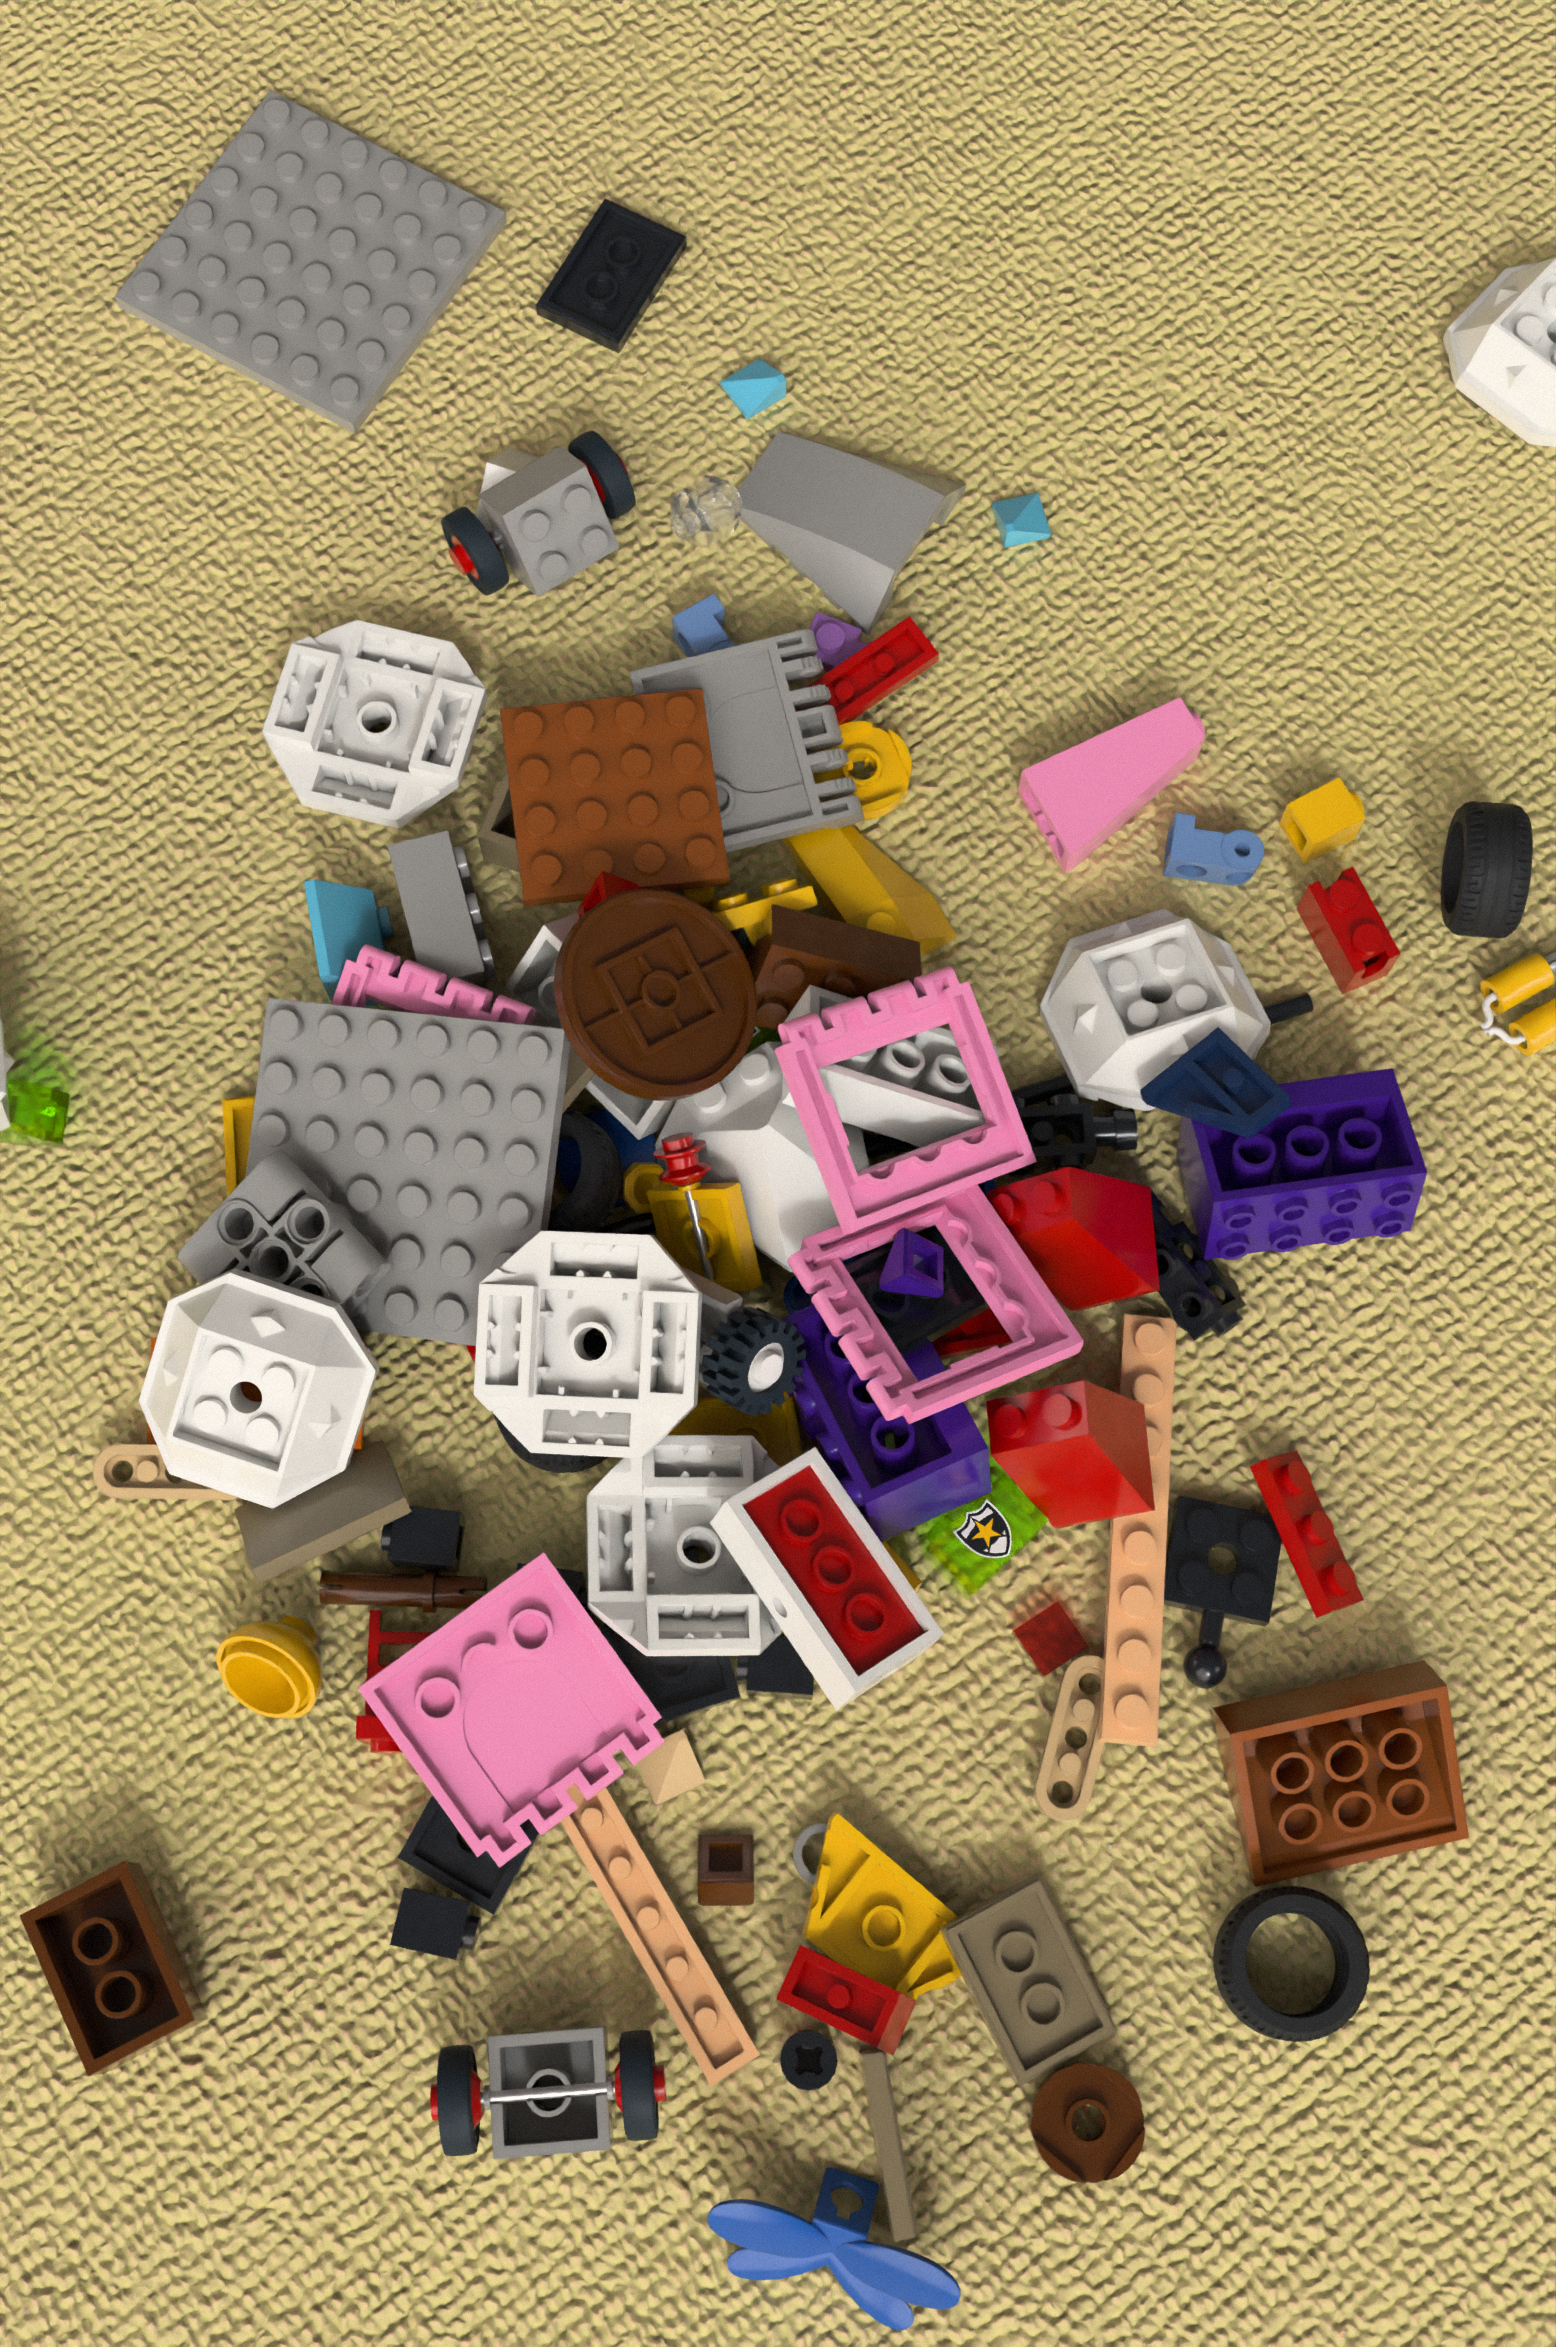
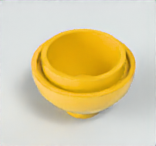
M284 1616L278 1622L262 1620L240 1626L224 1639L217 1650L216 1661L218 1670L229 1692L250 1710L267 1717L297 1718L307 1714L316 1703L323 1685L322 1664L314 1647L317 1643V1635L306 1621L295 1616Z

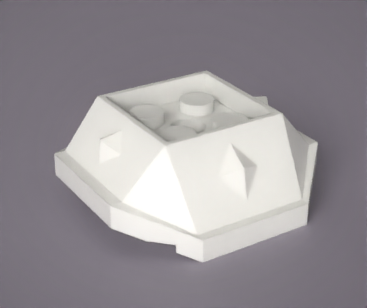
M1556 257L1543 262L1506 268L1447 328L1443 337L1455 388L1527 443L1548 447H1556Z
M355 620L335 627L315 638L310 636L291 644L262 734L302 806L399 829L460 787L485 707L487 694L485 687L478 677L474 675L453 642ZM379 723L390 725L383 732L373 733L369 731L372 726Z
M1165 909L1069 939L1040 1004V1018L1076 1095L1080 1098L1095 1101L1100 1098L1119 1106L1142 1111H1149L1155 1109V1107L1147 1105L1142 1100L1140 1090L1217 1027L1254 1061L1260 1047L1263 1046L1269 1035L1271 1025L1231 945L1201 929L1189 918L1178 917ZM1150 1001H1158V1002H1161V1003H1160V1004H1153V1003L1150 1002Z
M540 1231L500 1268L495 1269L479 1283L474 1396L490 1412L495 1414L530 1453L643 1458L697 1406L702 1292L653 1235ZM593 1328L600 1330L607 1342L604 1354L596 1360L590 1358L583 1347L585 1335Z
M234 1268L194 1288L186 1290L168 1301L139 1403L169 1474L273 1509L347 1468L380 1365L370 1349L365 1347L355 1326L340 1303ZM247 1381L255 1384L262 1393V1401L254 1402L247 1399L242 1393L241 1382Z
M666 1435L645 1457L623 1458L590 1491L586 1499L587 1609L645 1656L760 1655L783 1631L710 1522L726 1500L781 1467L767 1456L768 1452L752 1435ZM690 1546H699L709 1553L711 1559L705 1563H694L686 1558L683 1550Z

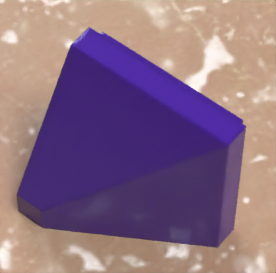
M902 1228L896 1235L880 1276L879 1288L887 1292L936 1298L942 1296L943 1247L906 1228Z

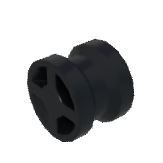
M808 2029L796 2032L787 2039L780 2055L783 2074L788 2082L798 2089L807 2091L820 2089L830 2082L836 2072L838 2062L836 2049L831 2041L818 2031Z

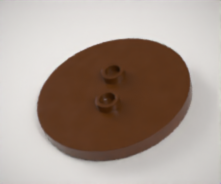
M634 889L620 892L606 898L581 916L566 935L557 957L554 972V996L562 1028L568 1041L582 1061L597 1076L618 1090L639 1098L656 1101L679 1100L694 1096L709 1089L728 1076L740 1063L752 1040L757 1018V994L749 962L729 929L714 914L697 902L685 896L659 889Z

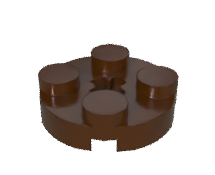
M1075 2062L1059 2068L1045 2078L1033 2097L1028 2128L1036 2150L1042 2160L1052 2170L1073 2182L1097 2183L1120 2176L1131 2167L1139 2156L1145 2138L1144 2115L1137 2091L1123 2075L1107 2066ZM1088 2105H1092L1100 2112L1096 2121L1102 2129L1095 2138H1091L1090 2133H1086V2140L1080 2139L1074 2133L1077 2122L1072 2116L1079 2107L1082 2106L1083 2111L1087 2112Z

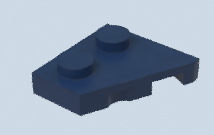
M1219 1027L1140 1090L1142 1100L1149 1106L1249 1139L1291 1106L1290 1096Z

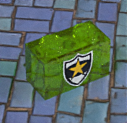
M1004 1473L991 1483L990 1493L968 1502L969 1506L955 1520L946 1514L924 1536L930 1544L925 1548L923 1556L967 1602L1041 1532L1049 1521Z

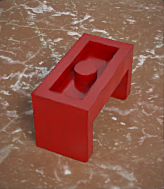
M802 1945L797 1950L776 1998L891 2055H894L916 2003L910 1997Z

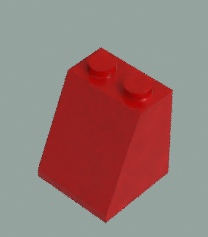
M1068 1166L986 1191L987 1199L1050 1292L1070 1311L1078 1312L1160 1290L1150 1187Z
M1086 1380L986 1401L992 1457L1053 1527L1059 1529L1155 1511L1144 1404Z

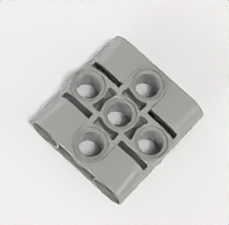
M283 1150L275 1151L261 1160L186 1242L178 1254V1261L199 1284L237 1268L314 1294L317 1288H320L324 1298L340 1303L347 1316L372 1292L390 1269V1263L352 1224L351 1215L347 1208L339 1202L331 1201ZM321 1211L325 1224L323 1231L317 1236L313 1228V1221L316 1214ZM250 1213L253 1217L254 1226L251 1234L247 1237L243 1225L244 1219ZM283 1250L286 1251L289 1259L288 1269L284 1274L281 1273L278 1266V1259Z

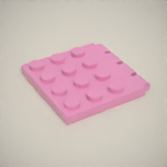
M544 1552L357 1688L475 1855L478 1857L487 1850L499 1868L532 1844L519 1826L527 1819L531 1821L542 1836L578 1809L566 1791L569 1787L575 1784L588 1801L624 1774L612 1756L614 1753L621 1750L631 1765L634 1766L665 1742L653 1725L662 1718Z

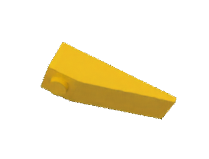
M851 825L837 829L824 828L782 839L808 884L812 885L814 894L829 919L920 942L921 957L956 939L955 931L933 895Z

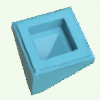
M760 358L720 382V386L747 420L786 397V378L781 372Z
M1039 493L992 503L991 507L1004 548L1051 537Z

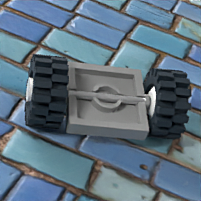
M679 1265L702 1292L698 1381L707 1385L706 1389L710 1394L716 1396L717 1399L751 1416H758V1412L764 1415L772 1412L771 1403L780 1407L786 1401L782 1393L785 1390L793 1393L797 1385L792 1383L791 1380L794 1375L801 1376L804 1367L797 1364L798 1360L806 1358V1349L799 1346L804 1342L802 1334L796 1332L798 1329L794 1325L758 1307L757 1309L744 1307L742 1296Z

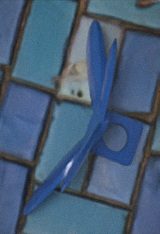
M826 2168L812 2223L778 2206L748 2199L723 2201L713 2206L709 2211L707 2222L710 2229L723 2239L741 2246V2248L731 2253L727 2260L729 2271L737 2277L749 2280H779L801 2275L828 2265L843 2289L861 2309L879 2323L894 2330H906L913 2324L914 2315L909 2303L931 2309H950L956 2306L960 2300L961 2291L958 2282L938 2263L903 2248L866 2241L879 2185L872 2180L836 2168ZM836 2189H850L862 2201V2208L856 2212H851L849 2220L836 2216L838 2208L831 2199V2193Z

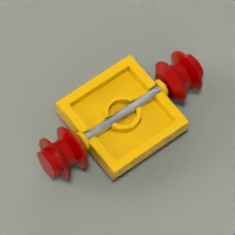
M679 1133L662 1139L663 1147L654 1151L653 1155L655 1158L666 1160L668 1169L659 1175V1180L668 1184H660L647 1191L658 1241L677 1264L730 1291H751L762 1285L763 1282L740 1183H700L699 1180L712 1167L710 1163L699 1161L697 1152L706 1146V1141L701 1139L694 1140L693 1133Z

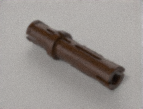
M426 1569L424 1575L323 1570L320 1584H325V1586H343L341 1590L319 1589L320 1604L325 1606L336 1604L422 1607L424 1613H436L437 1608L466 1609L483 1595L464 1594V1592L487 1591L488 1586L486 1575L442 1576L439 1575L438 1570Z

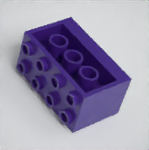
M1393 1068L1278 1084L1290 1096L1291 1106L1251 1139L1185 1117L1181 1119L1176 1159L1204 1260L1214 1258L1234 1260L1250 1253L1271 1250L1289 1252L1299 1246L1320 1243L1339 1245L1356 1238L1370 1236L1389 1238L1405 1231H1411L1427 1176V1169Z
M814 1304L781 1318L798 1329L796 1332L802 1334L804 1342L799 1346L806 1349V1358L797 1361V1364L804 1367L802 1375L793 1376L791 1382L797 1386L793 1393L788 1391L786 1393L789 1398L795 1395L801 1409L798 1415L811 1442L817 1439L823 1453L822 1458L881 1542L991 1492L988 1446L964 1402L911 1424H908L904 1416L887 1421L866 1389L867 1383L873 1378L868 1380H861L838 1344L843 1335L838 1337L832 1335ZM932 1342L904 1358L918 1382L946 1371Z

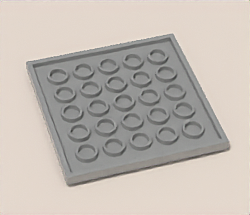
M270 91L115 295V299L120 309L356 434L507 223L506 215L502 209Z
M267 998L246 1176L269 1154L283 1150L331 1201L339 1202L347 1208L351 1215L352 1224L390 1263L387 1275L348 1316L356 1330L476 1346L479 1283L495 1269L500 1268L540 1231H548L571 1045L562 1028ZM321 1211L316 1214L313 1221V1228L317 1236L321 1234L325 1224ZM250 1213L244 1219L243 1225L247 1237L251 1234L254 1226L253 1217ZM285 1250L281 1252L278 1259L279 1270L282 1274L286 1272L289 1265L288 1255ZM317 1288L314 1295L324 1298L321 1289Z

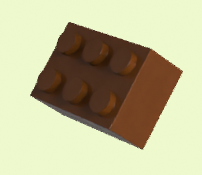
M774 904L769 909L748 960L757 994V1018L755 1025L777 1031L779 1024L786 1020L809 985L852 999L863 996L868 1003L869 993L906 980L911 981L914 986V978L922 975L920 942Z
M124 1861L19 1915L88 2076L105 2074L208 2019L140 1863Z

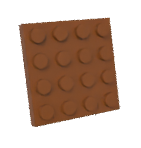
M702 688L500 709L524 907L582 901L590 892V888L601 871L636 883L642 888L664 891L729 885V871Z

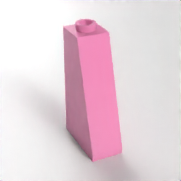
M1181 697L1022 770L1018 793L1064 873L1073 870L1197 760L1205 738V729L1198 714L1193 710L1189 711Z

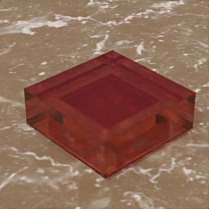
M1058 1601L1012 1631V1635L1042 1679L1089 1647Z

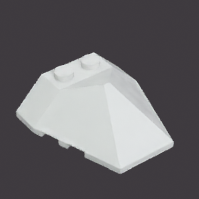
M766 1042L743 1056L735 1069L722 1081L694 1096L677 1100L655 1143V1148L657 1150L663 1147L662 1139L679 1133L690 1132L693 1133L694 1140H705L706 1146L699 1150L697 1154L699 1161L710 1163L712 1168L699 1180L700 1183L739 1182L754 1247L789 1272H793L787 1261L792 1254L800 1251L802 1240L840 1224L797 1109L782 1103V1070L774 1050L782 1046L783 1043ZM842 1122L850 1145H847L856 1172L870 1167V1160L867 1156L863 1140V1128ZM657 1158L658 1165L664 1171L668 1169L666 1160Z

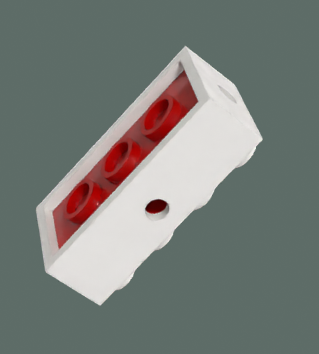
M816 1447L726 1500L710 1522L836 1711L925 1653L944 1635Z

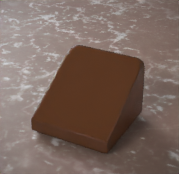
M698 1835L699 1905L749 1906L754 1903V1835Z

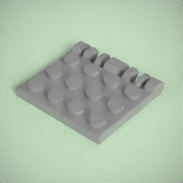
M798 630L629 672L634 695L702 688L726 853L824 828L837 829L858 823L864 819L859 797L849 796L853 795L857 790L854 780L850 777L815 784L812 773H823L845 766L849 759L847 752L842 748L827 751V749L836 747L843 742L834 706L823 705L831 698L829 687H826L825 684H819L793 691L789 690L787 681L804 680L819 674L823 670L821 659L815 656L819 650L812 630Z

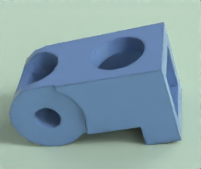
M715 594L708 596L672 617L673 638L687 658L738 645L731 642L723 630L725 608Z
M1175 813L1167 833L1163 876L1231 886L1245 884L1254 876L1264 856V845L1257 835L1247 830H1235L1224 834L1223 832L1194 828L1196 815Z

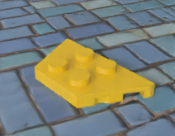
M833 1812L828 1819L802 1935L831 1960L886 1985L913 2000H917L919 1995L932 1989L938 1990L957 1981L956 1978L961 1976V1973L938 1927L958 1916L840 1814Z

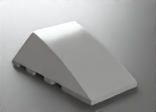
M778 431L729 501L728 509L772 549L777 548L790 560V566L803 578L805 576L809 577L824 591V597L838 610L842 608L856 621L855 626L862 629V632L868 636L892 601L894 580L933 522L941 526L965 492L967 485Z

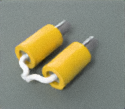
M1533 952L1481 981L1480 989L1484 998L1482 1009L1486 1016L1485 1021L1481 1024V1028L1487 1036L1496 1034L1504 1042L1514 1044L1520 1052L1527 1056L1556 1041V998L1511 1022L1508 1027L1510 1036L1499 1027H1490L1493 1023L1491 1009L1495 1013L1501 1014L1553 985V973L1556 972V952L1545 958L1539 953Z

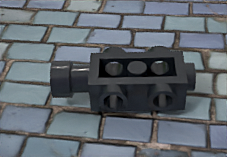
M1073 1094L1056 1095L1047 1100V1106L1027 1107L1026 1099L1013 1098L1037 1162L1004 1175L1009 1177L1025 1176L1033 1173L1034 1168L1055 1167V1170L1069 1166L1084 1170L1087 1164H1093L1097 1154V1147L1112 1146L1114 1151L1136 1150L1138 1134L1135 1111L1133 1108L1111 1110L1110 1115L1093 1116L1092 1102L1079 1103L1078 1096ZM1062 1134L1067 1135L1072 1139L1073 1144L1057 1145L1055 1137Z
M1150 1189L1160 1290L1157 1292L1172 1310L1175 1322L1183 1330L1187 1331L1194 1341L1212 1331L1219 1338L1243 1321L1239 1311L1247 1304L1240 1297L1239 1288L1235 1280L1224 1275L1212 1259L1204 1260L1197 1234L1192 1233L1183 1221L1172 1225L1162 1212L1165 1207L1155 1192ZM1185 1243L1192 1248V1258L1188 1257L1184 1252ZM1216 1285L1223 1289L1225 1293L1224 1300L1217 1296L1215 1291Z

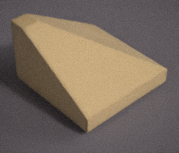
M684 1729L664 1738L665 1742L638 1762V1766L656 1806L706 1783Z

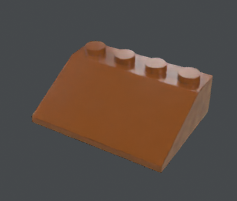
M1425 1660L1212 1708L1220 1757L1250 1876L1255 1887L1469 1838L1448 1689L1445 1682Z

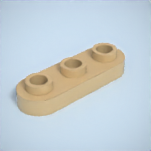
M115 1444L109 1446L97 1456L93 1465V1479L96 1486L102 1493L113 1498L241 1499L186 1479L179 1483L174 1482L167 1470L159 1448L155 1444ZM127 1461L132 1465L133 1474L128 1481L123 1482L117 1476V1468L122 1462Z
M1086 1655L1077 1658L1066 1668L1062 1676L1034 1786V1798L1038 1808L1043 1814L1054 1820L1067 1821L1079 1816L1086 1810L1091 1800L1105 1742L1099 1741L1104 1659L1098 1656ZM1090 1675L1097 1680L1098 1691L1096 1694L1086 1695L1080 1690L1079 1680L1082 1676ZM1076 1728L1084 1734L1085 1743L1082 1748L1074 1749L1066 1743L1065 1735L1069 1729ZM1063 1782L1070 1787L1071 1798L1067 1803H1059L1053 1798L1051 1791L1055 1783Z

